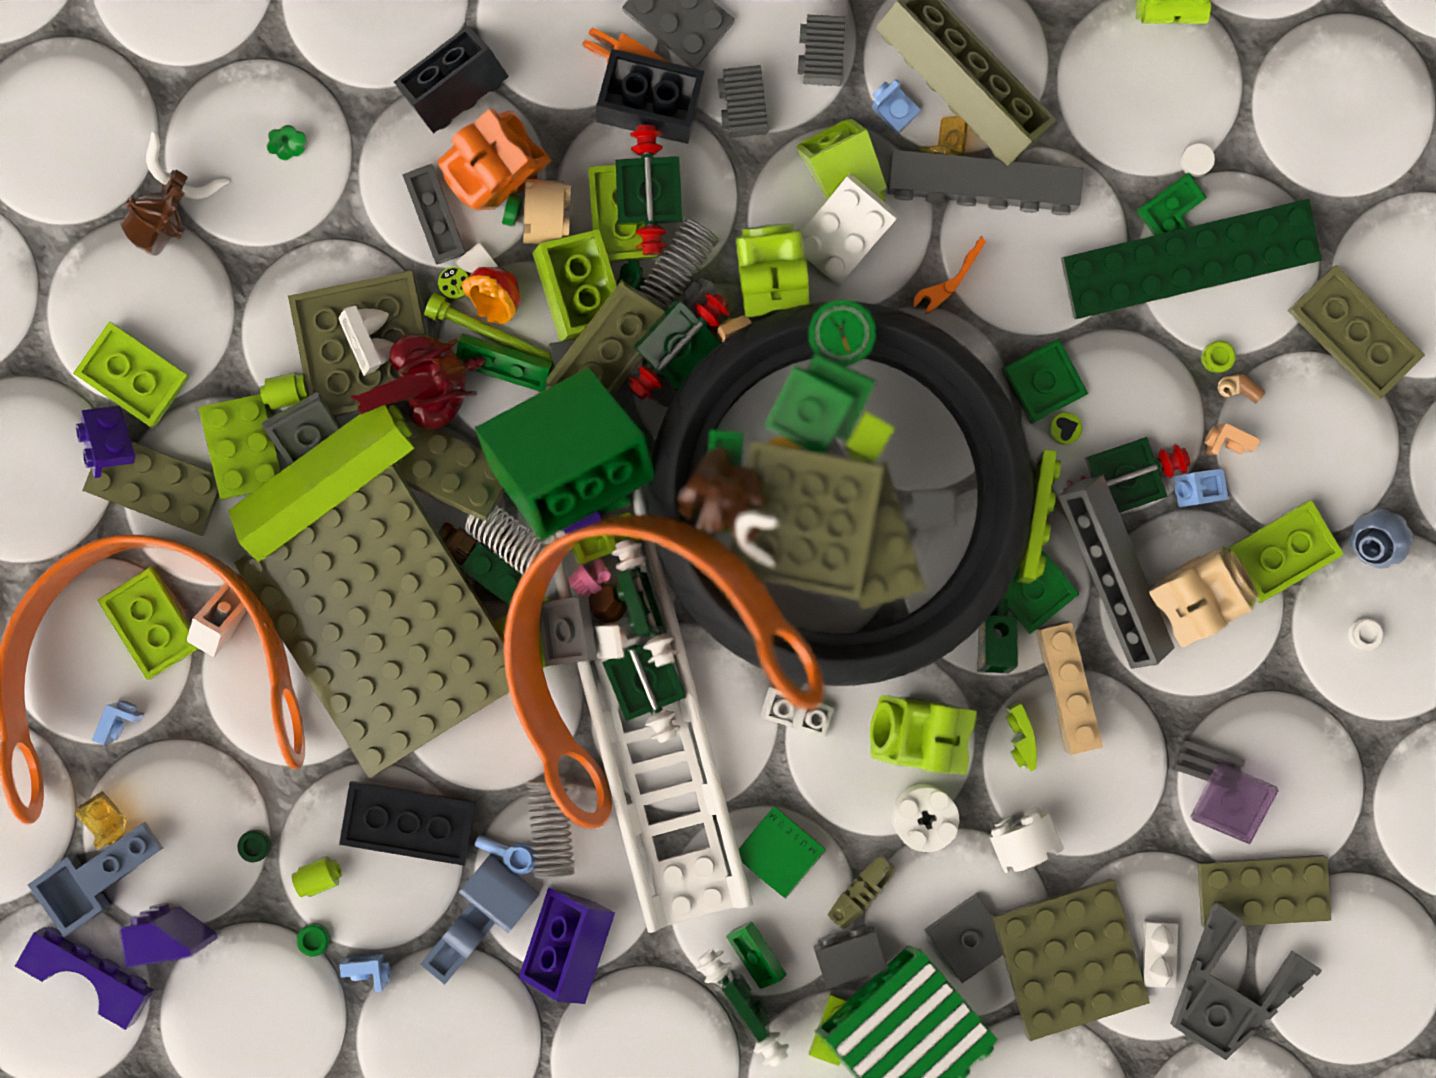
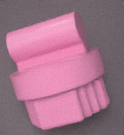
M598 558L593 560L590 568L583 563L578 566L575 572L568 578V581L579 596L588 595L589 597L592 593L596 594L602 589V585L605 586L603 582L609 581L611 574L603 559Z

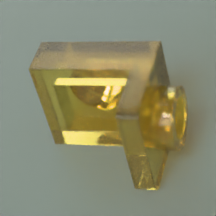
M103 791L76 808L75 815L95 836L93 845L97 849L106 844L112 845L123 836L127 818Z

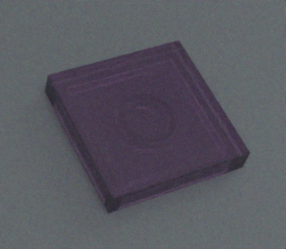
M1218 762L1190 817L1197 823L1251 844L1279 790L1275 785Z

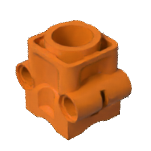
M488 109L473 124L465 126L453 136L451 140L453 146L437 160V163L443 170L448 186L462 202L475 210H495L508 199L509 194L525 190L526 179H537L538 173L552 160L542 147L530 139L524 123L514 111L507 110L498 113L495 109Z

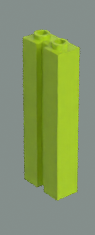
M386 404L364 414H359L229 509L238 543L259 563L412 451L414 446L409 437L413 433L404 422L405 417L395 404L391 407Z

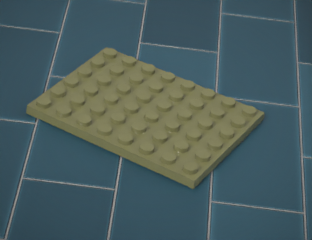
M395 463L259 563L249 553L234 562L251 591L256 594L274 623L276 631L369 778L510 692L505 669L504 637Z

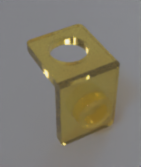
M960 116L943 117L940 122L938 145L918 147V152L964 156L968 124Z

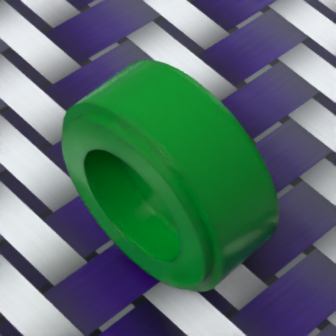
M509 194L502 220L503 225L515 226L520 210L521 196Z
M308 924L298 933V949L306 956H319L329 947L330 933L322 924Z

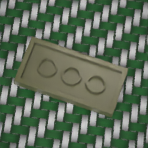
M1337 265L1331 267L1287 310L1375 400H1380L1425 356Z
M621 280L546 378L547 385L552 387L589 367L610 395L613 396L643 358L633 346L667 309Z
M403 414L405 417L404 422L413 433L409 438L414 449L395 462V465L408 486L469 515H474L476 518L479 517L482 521L487 520L505 490L491 472L483 450L440 430L419 428L414 424L411 417Z
M132 441L135 463L103 467L101 478H94L92 469H90L82 491L194 534L204 536L219 497L214 472Z
M886 462L879 464L884 465L885 469L861 595L858 600L861 610L926 590L905 520H902V511Z
M1324 855L1197 862L1201 926L1204 928L1214 901L1241 917L1245 921L1242 926L1332 921L1328 859Z

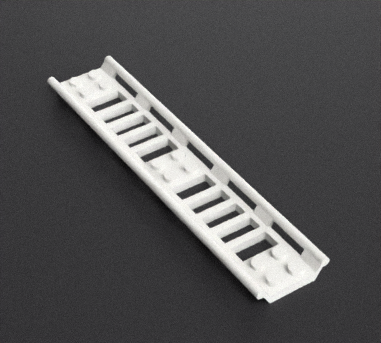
M642 487L631 493L633 507L627 505L601 514L602 519L617 517L627 512H630L631 515H649ZM554 534L551 537L545 539L546 544L554 542L555 540H557L556 534ZM643 538L658 595L656 602L668 635L674 637V640L670 643L672 650L679 651L678 654L674 655V659L686 698L672 703L676 719L671 720L673 725L680 726L675 731L679 730L684 749L633 763L628 744L651 738L655 733L653 727L647 726L624 732L618 709L620 705L602 663L610 658H597V660H594L607 706V711L604 712L602 711L590 662H577L645 923L648 933H651L668 925L731 908L748 907L753 905L664 568L659 559L655 542ZM640 547L637 551L639 556H643L642 549ZM571 549L564 558L568 559L570 571L573 574L578 564ZM562 560L554 574L559 598L565 599L571 598L572 594ZM644 562L643 565L640 566L641 571L639 572H646L649 578L646 564ZM619 570L610 573V580L607 582H603V584L610 585L618 583L619 580L617 574L622 573L624 571ZM591 611L592 622L598 621L599 619ZM642 636L640 641L633 645L637 644V646L640 647L642 645H645L647 641L652 638L648 636ZM688 722H692L707 783L703 782ZM613 742L617 744L632 801L629 804L626 801L611 744ZM685 761L688 762L692 780L645 793L640 792L637 774ZM696 792L700 811L649 824L644 805ZM712 815L717 816L732 875H728ZM704 823L710 844L709 847L658 860L652 836ZM641 834L656 891L654 896L650 892L636 836Z

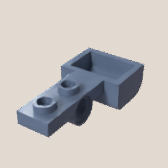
M144 822L84 865L81 864L75 854H72L30 882L28 886L60 933L65 937L111 906L102 894V891L131 873L143 862L162 850L163 847L146 822Z
M492 853L459 891L471 903L420 964L444 985L495 923L509 933L540 894L521 877L510 871Z

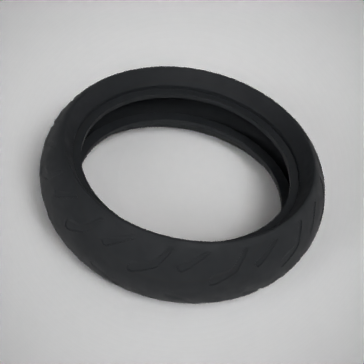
M829 302L800 305L759 319L723 341L694 368L672 400L657 434L651 457L654 476L653 481L648 483L649 515L673 519L698 529L702 513L697 512L689 519L679 511L680 506L684 507L679 502V498L695 474L698 465L706 456L709 448L710 430H717L722 419L736 401L760 380L787 366L813 358L815 353L809 343L808 329L814 314ZM862 302L855 303L860 304L869 312L875 324L874 343L871 351L863 359L885 364L914 378L929 389L951 413L965 437L973 459L977 480V509L969 544L955 572L929 601L914 612L886 626L855 633H823L791 625L803 637L813 652L822 674L823 684L826 686H858L901 677L930 665L968 639L988 619L1003 599L1017 573L1025 553L1031 529L1034 504L1032 466L1023 429L1011 402L986 366L967 347L933 324L901 310ZM655 542L659 559L670 584L682 604L697 623L733 654L766 671L759 654L757 639L727 593L707 572L689 558L663 544ZM773 633V652L786 678L809 683L805 665L795 648L784 637Z

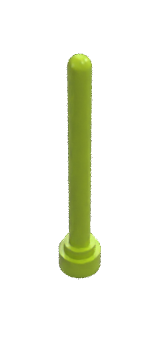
M433 293L427 303L424 316L435 321L437 319L442 321L448 319L510 349L552 362L550 353L450 307L451 303L446 302V298L437 293Z

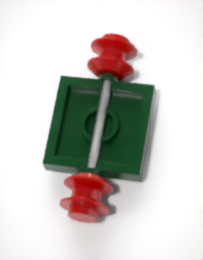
M639 125L636 127V131L630 133L631 137L637 139V144L631 147V151L640 155L641 158L615 160L619 225L644 224L635 232L636 235L642 237V243L637 245L636 249L642 250L643 255L662 254V249L668 247L667 244L661 242V236L666 234L667 230L657 225V223L683 222L679 156L654 158V155L663 149L662 145L656 144V138L661 136L662 132L655 130L654 125Z
M706 293L707 302L704 305L698 303L695 305L697 317L681 301L675 300L633 346L651 365L650 368L639 366L640 375L637 379L628 378L632 383L629 389L638 398L644 400L647 397L653 400L651 391L654 388L663 389L660 376L678 391L694 368L714 348L721 344L706 328L707 325L719 327L718 318L721 315L730 316L727 310L730 305L721 295L715 293L712 296Z
M1147 437L1085 458L1091 478L1104 475L1119 513L1168 497L1160 472L1172 479L1175 470L1179 469L1183 474H1186L1187 466H1190L1188 452L1185 448L1180 449L1177 444H1173V450L1169 453L1161 448L1157 460H1155ZM1083 475L1080 476V480L1088 479ZM1067 480V487L1063 489V492L1073 485L1070 480Z

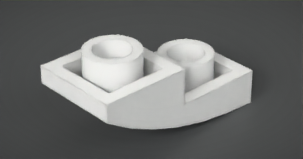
M597 621L592 622L597 658L624 657L623 648L628 646L624 628L619 629L618 624L615 622L600 624Z
M769 687L760 717L825 738L834 708L821 703L812 710L801 709L791 703L778 689Z

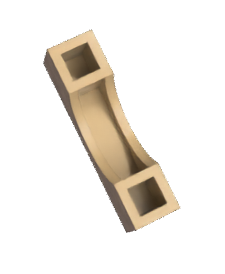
M1065 621L1037 628L1035 632L1042 660L1047 667L1055 692L1058 708V725L1065 752L1073 755L1102 748L1103 744L1073 623Z

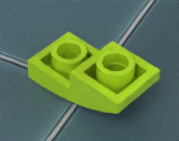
M1016 701L1006 707L1010 715L1005 718L1015 734L1018 732L1021 734V736L1010 741L1014 747L1010 753L1019 768L1025 766L1027 770L1032 772L1037 769L1035 737L1022 703Z

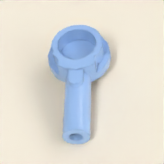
M479 835L475 842V847L503 858L504 864L514 874H527L536 865L533 863L534 860H537V857L533 856V853L536 852L526 843H517L508 847L482 835Z

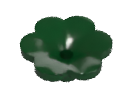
M631 259L628 264H624L621 267L620 277L616 281L617 286L621 280L636 290L640 289L641 285L646 286L644 284L646 278L642 277L643 268L639 266L638 260Z

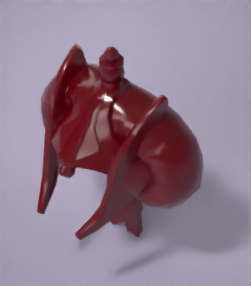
M425 334L405 335L393 344L389 353L392 366L399 372L400 377L404 376V378H397L383 385L376 386L368 392L352 395L351 399L361 403L357 408L360 410V414H364L388 403L394 404L397 401L409 398L411 403L410 417L414 424L423 429H439L455 418L463 404L464 398L478 394L476 391H466V374L469 371H475L477 368L480 369L481 365H484L486 361L482 357L480 359L478 357H475V359L470 358L467 361L459 360L457 355L451 350L458 342L457 338L443 343Z

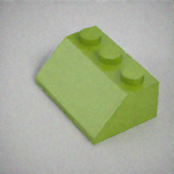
M599 229L540 243L532 253L559 342L577 339L617 287Z

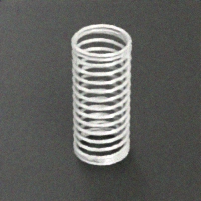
M498 505L489 514L487 520H483L478 529H476V526L480 520L479 517L474 523L473 531H470V527L475 516L470 514L466 521L465 529L470 536L484 544L486 548H489L490 551L494 552L502 560H505L507 564L521 572L522 575L525 574L523 571L526 572L536 554L541 549L543 551L549 545V543L546 544L545 540L541 541L538 536H535L533 531L530 532L528 527L525 528L523 523L519 524L518 520H514L513 516H509L508 512L498 508ZM500 517L496 526L488 533L492 524ZM505 521L502 529L493 537L495 531ZM511 524L507 533L499 540L501 534ZM516 529L512 537L504 544L510 533ZM521 533L518 540L509 548L513 540ZM526 537V539H525V541L523 542V544H522V545L520 546V548L515 552L517 546H518V545L520 544V542ZM531 541L527 550L520 556L526 545ZM536 546L533 553L526 559L530 551ZM528 562L526 568L522 569L523 565Z

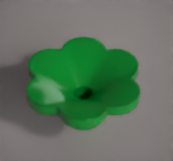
M284 125L280 129H273L269 132V142L266 145L269 153L277 154L280 160H289L292 156L303 154V144L306 142L303 132L296 131L292 125Z

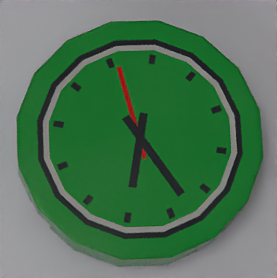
M833 300L823 305L814 314L808 329L809 343L814 353L817 352L847 367L863 360L871 351L875 340V324L869 312L860 304L849 300Z

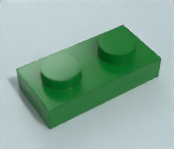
M752 921L733 929L726 935L731 946L760 989L780 982L787 975Z

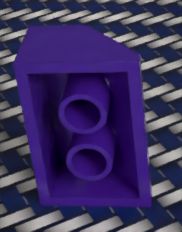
M548 887L518 978L557 1002L585 1004L615 912L597 902Z
M169 903L150 906L149 910L142 911L140 915L131 917L130 923L120 928L126 968L192 957L217 939V934L214 930L180 906L169 908Z

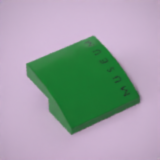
M775 806L739 848L742 863L785 899L826 851L811 835Z

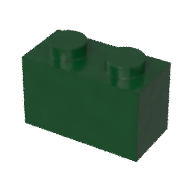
M481 543L477 544L460 567L463 572L508 605H511L514 593L523 577L521 572L515 570L505 560H502Z

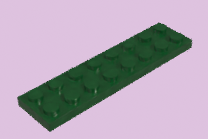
M1310 199L1061 258L1074 319L1322 261Z

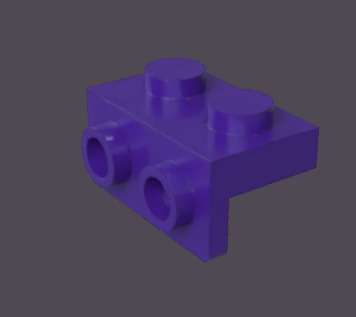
M121 406L81 410V423L76 424V434L78 442H84L86 449H83L84 464L86 468L91 467L94 478H101L103 467L135 463V453Z

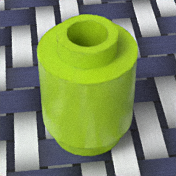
M290 373L265 378V385L260 386L262 401L264 404H269L271 409L292 406L308 397L303 374Z
M325 856L299 867L297 872L292 874L291 878L295 891L300 897L306 895L312 897L338 886L339 878L342 877V871L337 860H331L328 856Z

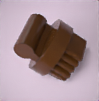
M445 522L438 533L455 561L463 565L477 540L468 535L464 528L459 527L457 530L452 524Z
M602 585V589L596 594L592 593L588 597L590 610L603 623L616 622L625 614L628 608L626 601L623 602L616 587Z

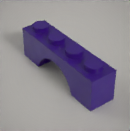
M43 927L35 931L17 960L15 967L41 982L59 972L69 971L78 973L86 977L96 989L99 1000L98 1015L125 1030L137 1021L154 989L147 986L148 983L145 979L138 975L124 973L119 970L120 966L116 962L98 958L92 954L93 951L88 946L70 942L56 928Z

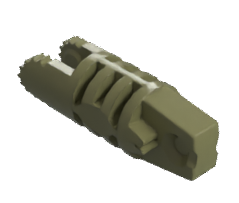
M882 856L873 860L864 871L859 873V876L853 880V883L847 887V890L843 891L828 913L829 918L842 929L848 927L865 912V909L871 905V902L877 898L878 894H881L883 888L895 875L896 867Z

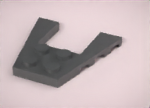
M1214 901L1170 1024L1175 1029L1227 1060L1256 1033L1254 1030L1265 1019L1270 1020L1279 1012L1276 1010L1290 996L1294 998L1304 989L1302 985L1314 974L1318 976L1322 970L1296 952L1291 951L1257 1003L1210 973L1245 922L1241 917Z

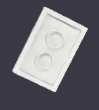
M850 173L802 231L804 257L839 286L893 224L899 214Z

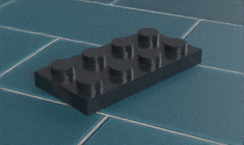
M350 781L339 845L465 866L477 801Z

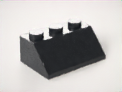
M466 26L396 79L394 84L434 134L438 130L446 128L452 122V119L460 113L471 109L477 103V100L485 94L499 88L502 82L509 76L491 49L469 26Z
M611 49L596 105L597 123L630 131H636V127L639 125H654L655 130L662 132V135L659 136L660 138L689 144L704 71Z

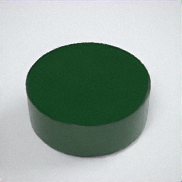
M258 829L244 833L237 844L240 857L251 863L263 860L271 851L270 837L264 831Z

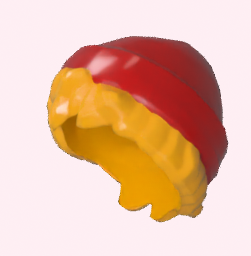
M478 267L462 282V289L474 304L479 317L486 316L489 323L496 322L501 325L510 322L515 316L521 303L519 285L514 274L500 267Z

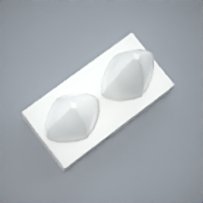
M356 305L345 308L338 319L363 375L366 376L376 372L379 366L390 358V348L394 343L385 339H371L369 336L383 326L389 313L369 308L358 310Z
M1144 920L1141 974L1145 987L1176 988L1178 924L1176 922Z

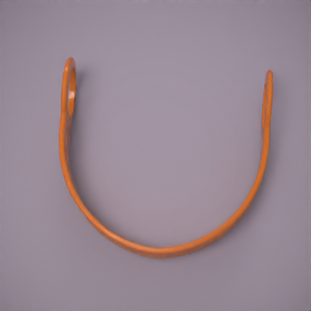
M626 515L604 519L564 535L550 543L531 563L520 580L511 601L505 627L504 659L512 701L530 742L543 762L546 783L553 799L570 820L584 828L596 829L608 821L612 809L611 792L601 767L585 748L575 742L554 704L545 679L539 644L540 616L549 583L560 562L582 538L604 534L631 535L663 544L689 558L707 572L734 602L757 639L763 665L778 690L791 703L805 710L817 708L823 700V678L813 652L798 631L785 621L761 581L734 552L720 541L680 521L651 515ZM773 633L781 635L790 642L801 657L809 678L808 693L797 689L786 678L779 667L772 647ZM562 755L571 756L579 761L591 776L598 798L597 808L594 813L585 812L577 807L566 794L558 772V763Z
M128 534L104 537L90 542L64 556L36 580L15 609L0 646V778L6 801L12 813L20 822L24 824L36 822L42 812L44 802L42 770L38 755L30 739L25 706L26 667L36 631L48 608L72 580L97 562L113 554L134 548L167 549L188 555L210 568L237 594L249 612L263 645L271 684L272 717L281 753L290 768L298 770L302 767L305 759L304 727L298 700L292 686L285 647L264 605L256 594L251 591L241 575L219 559L198 549L159 537ZM283 695L288 704L292 719L294 750L290 744L285 727L282 707ZM15 746H18L22 751L30 772L31 800L28 807L21 801L14 783L12 756Z

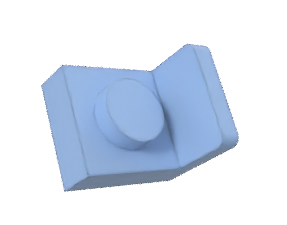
M895 79L890 85L887 82L883 83L874 92L873 97L875 100L871 108L898 135L920 114L921 110L899 88L901 83Z
M1224 468L1174 477L1175 494L1179 507L1229 500Z
M119 700L118 703L107 704L92 741L102 745L113 743L114 739L118 740L125 726V723L122 722L123 718L131 722H137L142 720L144 714L136 711L137 706L127 701Z
M383 953L348 957L340 964L341 977L351 976L352 981L365 980L370 978V974H373L375 992H382L387 982H390L391 979L389 962L384 963Z

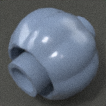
M1381 508L1358 517L1353 524V532L1350 534V544L1355 550L1357 558L1361 562L1379 569L1389 568L1391 565L1404 561L1410 552V546L1413 542V534L1407 526L1406 520L1399 514Z

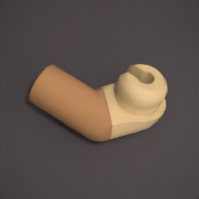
M1245 374L1225 376L1218 383V391L1223 397H1231L1243 393L1251 401L1257 403L1266 393L1265 390Z

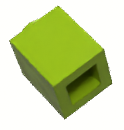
M865 412L844 447L849 452L847 458L875 464L895 428Z

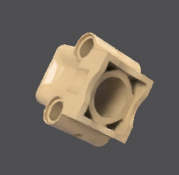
M1224 546L1202 557L1198 556L1187 561L1174 571L1157 579L1154 583L1155 586L1149 591L1157 607L1169 617L1173 627V634L1182 648L1201 638H1207L1219 632L1228 625V622L1252 611L1256 601L1255 598L1258 597L1257 590L1246 568L1233 551L1228 552Z

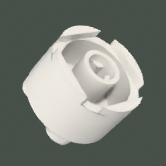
M916 784L906 788L899 795L892 809L891 816L894 829L901 840L911 849L920 852L938 851L947 846L957 835L959 827L957 807L944 791L935 786ZM923 811H927L929 815H932L928 820L929 823L926 825L918 821V819L922 818Z
M1041 806L1025 811L1024 817L1013 821L1012 817H1008L994 824L995 828L991 830L989 835L1004 873H1009L1011 866L1014 872L1033 867L1048 860L1046 853L1054 849L1057 855L1064 849L1049 812L1043 811Z

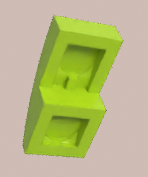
M627 512V513L622 514V515H620V516L631 515V513H630V512ZM595 535L582 538L573 546L572 551L578 566H580L582 563L586 564L611 554L617 550L615 545L622 541L634 539V542L638 543L642 540L640 537L631 535Z

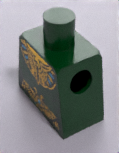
M1002 599L988 619L979 627L978 673L1009 674L1018 667L1017 617L1008 616L1007 599ZM993 629H998L1002 637L997 636Z

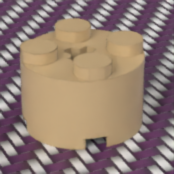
M526 179L523 243L540 244L569 236L570 216H563V211H569L571 185H565L564 181Z

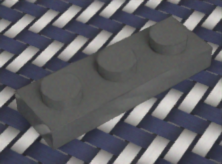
M431 163L402 174L435 263L438 265L466 253L433 164Z

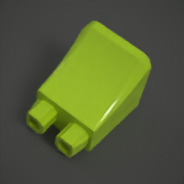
M853 119L843 120L801 141L796 146L826 202L851 173L886 203L883 190L887 189L868 131Z

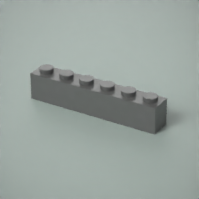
M893 150L890 157L887 194H894L895 199L905 201L913 200V196L925 197L926 202L936 204L944 203L945 200H956L957 205L972 207L976 206V203H987L991 209L1004 210L1008 206H1018L1022 212L1035 213L1039 212V209H1049L1051 214L1067 216L1071 212H1075L1080 206L1084 168L1013 161L1007 166L1003 161L996 159Z
M1104 475L1077 481L1061 493L1059 499L1131 669L1158 665L1175 647L1159 608L1149 593L1150 586Z

